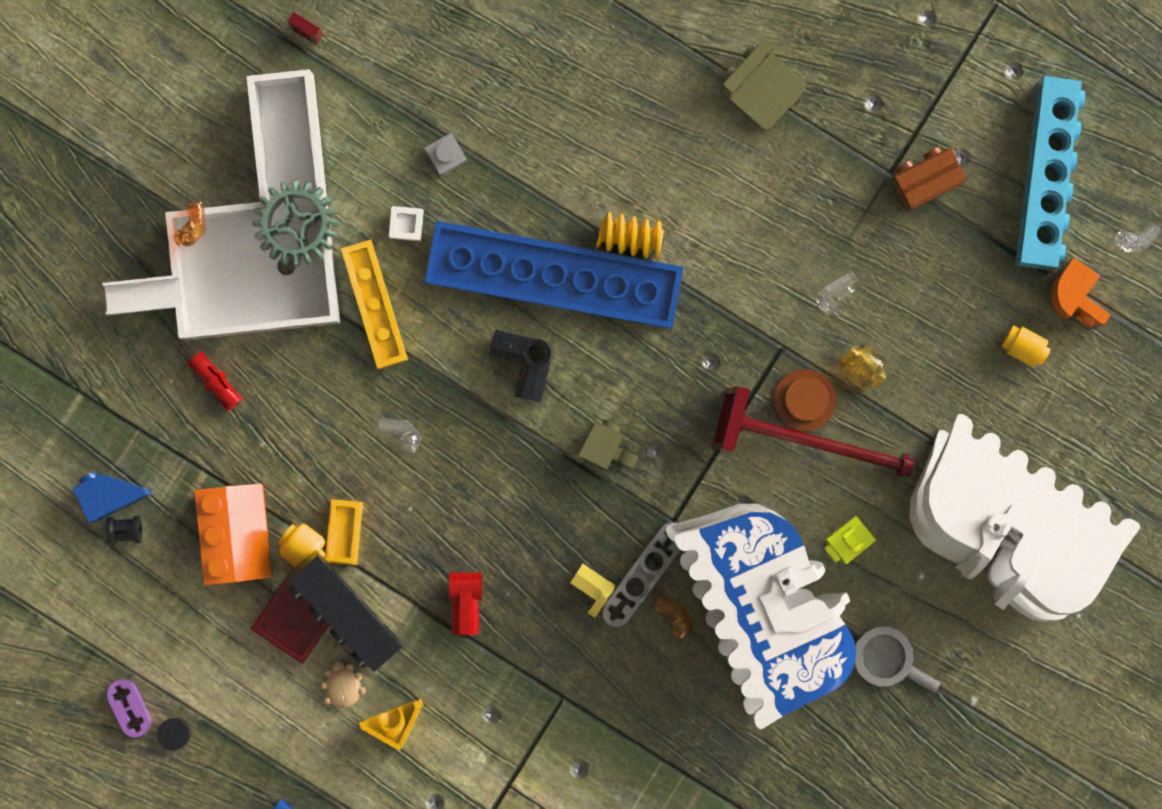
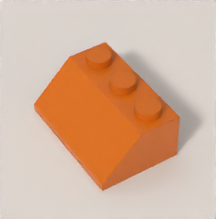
M263 484L194 490L204 586L273 578Z

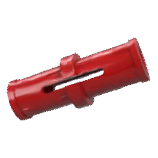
M200 351L188 361L187 365L203 381L205 390L207 392L211 391L227 412L235 408L243 400L225 379L227 375L223 371L219 372L203 351Z

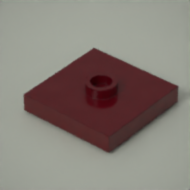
M286 576L250 629L301 664H304L330 625L325 620L322 623L317 621L308 610L311 607L304 597L298 600L287 587L290 582Z

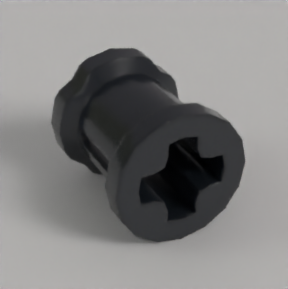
M140 515L134 516L133 519L114 520L113 517H107L105 530L108 545H115V542L134 541L135 544L142 543L143 527Z

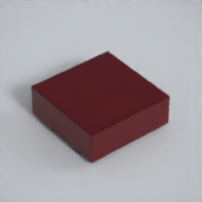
M295 12L292 13L288 20L291 29L312 43L318 44L323 37L321 29Z

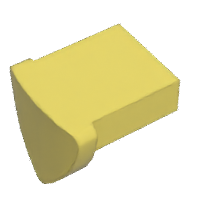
M584 564L581 565L570 582L596 600L588 611V614L594 618L615 589L613 583Z

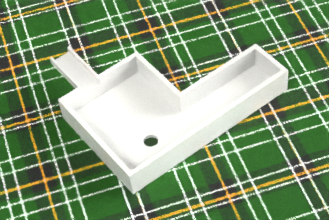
M308 69L247 76L259 197L263 196L271 201L273 196L268 191L271 187L280 194L282 193L280 183L285 182L289 190H292L293 180L299 181L300 190L303 189L306 181L312 184L311 193L316 188L321 187L323 194L320 200L326 197L314 75ZM293 199L299 212L306 213L311 211L313 213L319 211L318 207L307 199ZM261 201L165 212L172 275L102 283L103 287H105L107 305L105 313L106 315H117L175 308L178 337L182 340L340 324L333 248L328 250L322 245L319 250L323 253L324 258L319 259L315 253H312L310 255L313 264L308 265L303 256L301 257L300 266L296 267L292 274L283 275L278 270V263L281 260L282 253L275 260L271 259L269 255L273 247L263 251L260 246L267 239L257 240L254 234L263 230V228H257L252 225L253 221L262 220L263 216L254 213L255 208L265 210L266 205L261 203ZM284 203L274 212L271 226H274L275 223L284 218ZM293 213L294 217L291 219L292 222H289V227H293L300 234L299 230L302 228L301 225L304 224V220H300ZM322 220L308 229L309 245L317 238L321 230ZM292 234L274 236L281 246L288 249H300L298 242L295 241ZM327 237L326 241L332 245V239Z

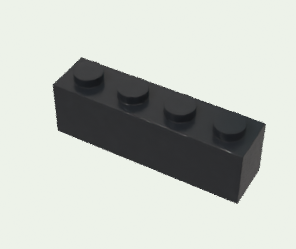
M316 549L287 573L288 581L290 582L287 587L298 600L304 597L311 605L308 609L310 613L320 623L325 620L333 628L330 634L341 646L345 643L350 646L354 651L351 656L362 668L368 666L375 672L402 648L399 638Z

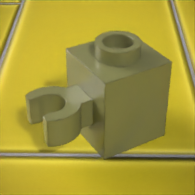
M605 419L602 424L595 422L579 454V457L605 470L608 469L612 459L632 469L638 458L619 448L624 435L619 433L621 427Z

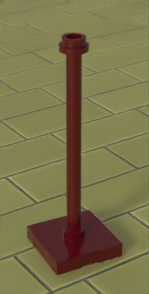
M740 386L726 389L711 449L722 452H734L739 432H742L744 429L894 469L899 477L904 475L909 477L912 473L914 458H910L908 454L903 453L898 458L748 418L744 412L750 389Z

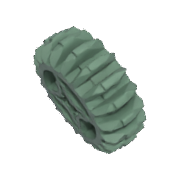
M293 180L292 190H289L285 182H281L280 188L282 193L278 194L271 187L268 190L273 196L271 201L263 196L260 198L261 203L266 205L265 210L255 208L254 213L263 216L262 220L253 221L252 225L257 228H263V230L257 232L254 236L257 240L267 239L260 246L263 251L273 247L269 255L271 259L275 260L282 253L281 264L287 265L290 257H292L293 265L299 267L301 257L304 256L305 262L311 265L313 260L310 254L315 253L319 259L324 258L319 248L323 245L326 249L331 250L333 246L326 241L327 237L338 238L336 232L330 231V227L340 226L339 220L330 219V216L338 213V209L336 207L326 209L332 202V198L326 196L320 200L323 194L321 187L316 188L311 193L312 184L306 181L302 190H300L298 180ZM293 199H307L313 202L319 211L313 213L311 211L306 213L299 212ZM284 203V218L275 223L274 226H271L274 212ZM293 213L300 220H304V224L301 225L302 228L299 230L300 234L293 227H289V222H292L291 219L294 217ZM322 220L321 230L317 238L309 245L308 229ZM292 234L295 241L298 242L300 249L285 248L276 241L274 236Z

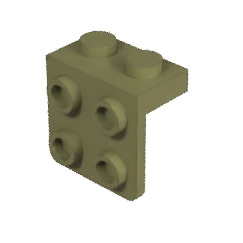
M766 38L759 45L753 42L742 55L745 60L738 68L732 65L721 78L724 83L720 91L765 131L770 130L806 90L805 82L772 54L774 46Z

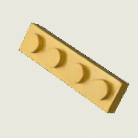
M372 240L341 248L377 369L408 361Z

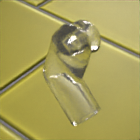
M1150 221L1140 233H1128L1126 230L1119 231L1115 236V244L1120 246V249L1125 252H1143L1162 233V229L1156 223Z
M380 418L379 434H395L403 442L402 448L405 451L415 452L418 450L421 437L411 422L404 419Z

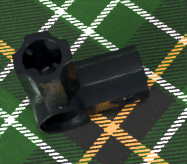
M496 329L492 338L489 356L522 363L515 397L541 403L550 364L554 358L553 347L549 342L542 339ZM536 345H543L546 348L547 356L542 362H535L531 357V350Z

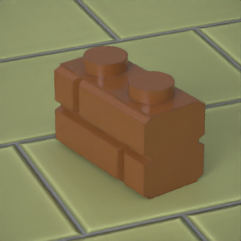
M940 146L923 154L924 161L914 165L911 160L895 168L897 174L891 178V182L907 212L963 185L967 181L950 147L943 151Z

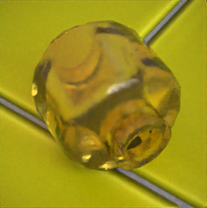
M863 344L860 347L854 345L840 362V365L843 367L841 370L843 378L860 391H865L870 386L877 389L888 375L883 371L887 365V360L867 344Z

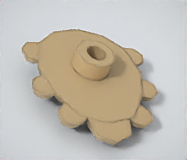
M336 660L332 663V670L326 669L324 671V676L328 679L326 682H322L320 686L321 689L326 690L325 694L327 697L324 698L326 705L332 704L338 708H347L355 704L359 697L365 694L366 690L364 687H361L360 683L362 674L359 672L355 674L353 672L354 665L352 663L347 664L345 667L343 661Z

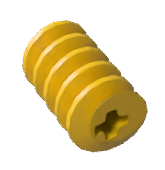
M608 211L601 220L596 250L599 249L602 242H605L607 252H611L614 245L617 244L619 254H623L628 246L630 247L631 256L635 257L639 249H642L644 259H648L651 252L654 251L656 261H658L664 232L661 221L657 220L653 228H650L649 220L645 218L642 224L638 226L636 216H632L628 224H625L624 214H619L614 222L611 212Z

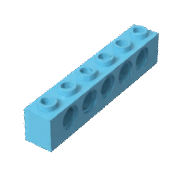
M1044 76L1038 82L1015 266L1052 271L1059 267V263L1062 264L1064 261L1066 247L1061 245L1062 235L1067 232L1070 219L1069 214H1065L1066 203L1071 201L1073 195V183H1069L1070 172L1075 170L1077 164V152H1073L1074 140L1079 139L1081 132V122L1077 121L1078 109L1082 110L1085 101V91L1081 90L1082 81ZM1053 106H1060L1065 110L1066 117L1064 120L1057 119L1053 115ZM1050 136L1060 139L1062 143L1060 151L1053 150L1049 146L1048 140ZM1046 167H1052L1057 171L1058 179L1056 182L1049 181L1044 173ZM1042 198L1052 200L1054 204L1052 213L1045 212L1042 209ZM1039 228L1049 232L1050 241L1048 244L1041 243L1038 240L1037 230Z

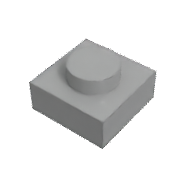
M452 133L425 147L440 177L468 162Z

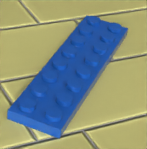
M436 221L425 284L672 330L684 267Z

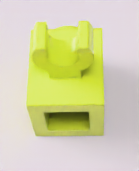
M857 516L850 517L823 539L828 545L824 548L827 554L835 563L840 560L843 564H848L876 541Z

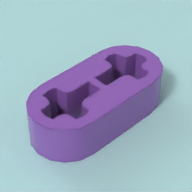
M126 679L112 683L107 690V699L122 731L129 737L136 738L144 735L149 731L152 720L138 688L132 681ZM119 685L122 689L128 688L130 690V694L126 696L129 707L126 706L123 699L117 700L115 698V694L119 692ZM131 709L136 718L142 717L144 720L140 724V731L136 727H129L128 723L132 721V716L129 712Z

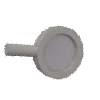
M887 626L873 627L863 632L856 641L854 666L858 674L868 683L880 687L892 686L907 677L933 693L937 691L940 681L912 666L914 661L913 648L908 638L899 630Z

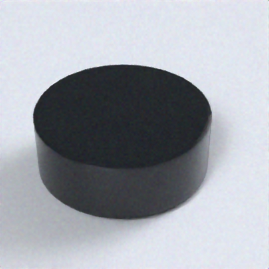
M180 718L168 719L158 729V741L165 749H181L190 741V726Z

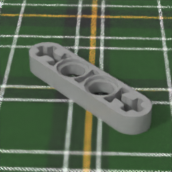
M677 522L666 523L659 529L606 601L602 609V615L607 624L613 627H620L627 623L679 553L680 549L676 546L675 542H672L667 548L673 551L670 557L663 550L654 547L657 540L661 545L666 541L667 536L664 534L666 526ZM652 552L659 553L663 559L662 567L656 571L649 570L645 565L646 556ZM631 578H639L644 583L643 593L638 596H632L626 590V584ZM621 591L627 599L634 601L635 604L630 608L626 603L622 609V613L625 615L622 620L616 618L612 621L609 619L611 613L608 608L610 605L614 607L619 605L622 599L616 596Z

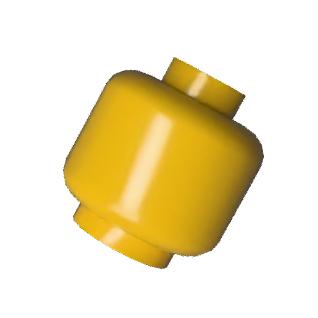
M300 524L297 527L291 525L278 542V545L281 547L279 550L280 556L293 567L306 559L315 549L323 557L326 555L322 551L325 546L324 538L306 524Z

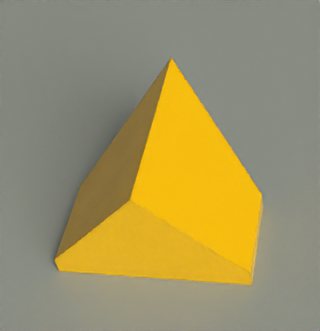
M418 699L359 722L360 728L400 751L405 745L423 706L422 700Z

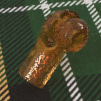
M202 202L187 204L189 221L180 230H176L173 235L174 242L178 246H192L205 234L206 222L204 203Z
M659 596L653 611L670 617L674 637L678 639L686 638L688 633L692 631V621L686 608L681 604Z

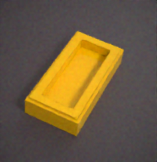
M331 499L325 555L328 563L357 565L363 502Z

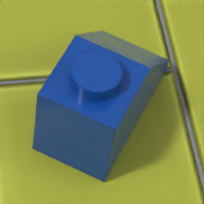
M96 472L80 478V485L72 488L89 523H96L152 495L150 489L109 475H97Z

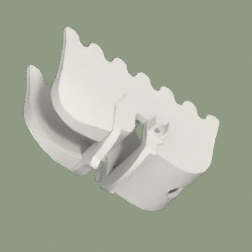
M958 414L950 433L944 430L938 431L928 461L910 499L909 518L915 535L924 546L934 553L956 563L955 568L959 569L962 575L969 580L973 579L985 568L994 556L997 548H999L1000 550L989 567L987 576L989 583L996 588L993 594V598L996 600L995 605L1003 610L1009 604L1019 613L1032 620L1041 622L1062 620L1069 614L1081 611L1093 602L1102 589L1121 554L1140 528L1139 523L1132 519H1125L1117 526L1112 525L1109 520L1111 509L1107 503L1102 501L1096 502L1091 508H1085L1082 505L1083 491L1078 485H1068L1063 491H1057L1054 487L1056 476L1052 469L1044 467L1035 474H1030L1026 469L1028 458L1023 451L1016 450L1008 457L1001 456L999 454L1000 439L996 434L988 433L980 440L974 439L971 435L972 421L967 416Z

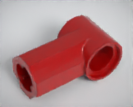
M450 572L449 600L452 601L451 634L478 635L480 629L479 601L482 600V572Z

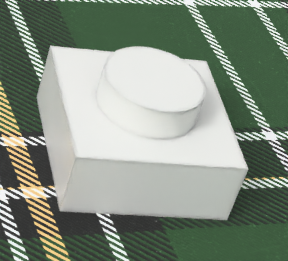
M392 206L389 238L421 242L424 210Z

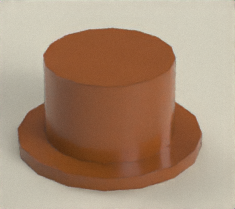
M810 369L796 370L787 374L777 384L773 395L774 409L778 418L787 427L797 431H813L823 426L832 417L836 406L835 392L830 381L821 373Z

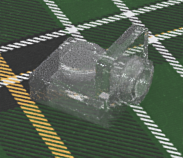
M853 270L817 293L820 297L817 300V304L825 316L831 315L833 319H836L842 314L833 298L836 296L840 301L855 291L852 286L859 280Z

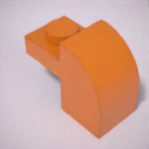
M1076 258L1067 261L1056 276L1051 289L1052 304L1056 312L1063 319L1071 317L1075 312L1078 314L1076 316L1077 320L1089 328L1093 326L1098 328L1107 322L1111 314L1088 299L1086 295L1100 276Z

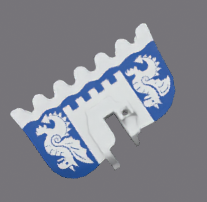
M737 504L699 518L666 526L665 531L668 537L675 542L680 550L686 551L681 555L680 565L689 571L692 579L697 580L692 588L693 594L701 599L703 606L709 610L705 616L706 623L715 629V634L721 639L718 644V650L723 656L728 658V663L733 668L730 674L731 679L735 684L741 685V692L745 696L743 701L744 709L749 715L754 714V722L759 729L765 728L784 715L832 692L844 683L852 672L856 658V647L852 635L839 616L844 611L845 605L850 602L847 592L841 594H823L815 597L810 590L801 588L820 579L825 572L823 563L819 561L808 560L804 544L797 530L785 518L759 504ZM788 578V583L782 584L783 580Z

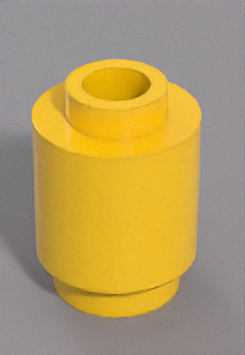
M1013 325L1001 344V347L1007 350L1006 354L1032 368L1037 363L1042 365L1051 350L1046 347L1048 344L1047 339L1023 326L1018 328Z

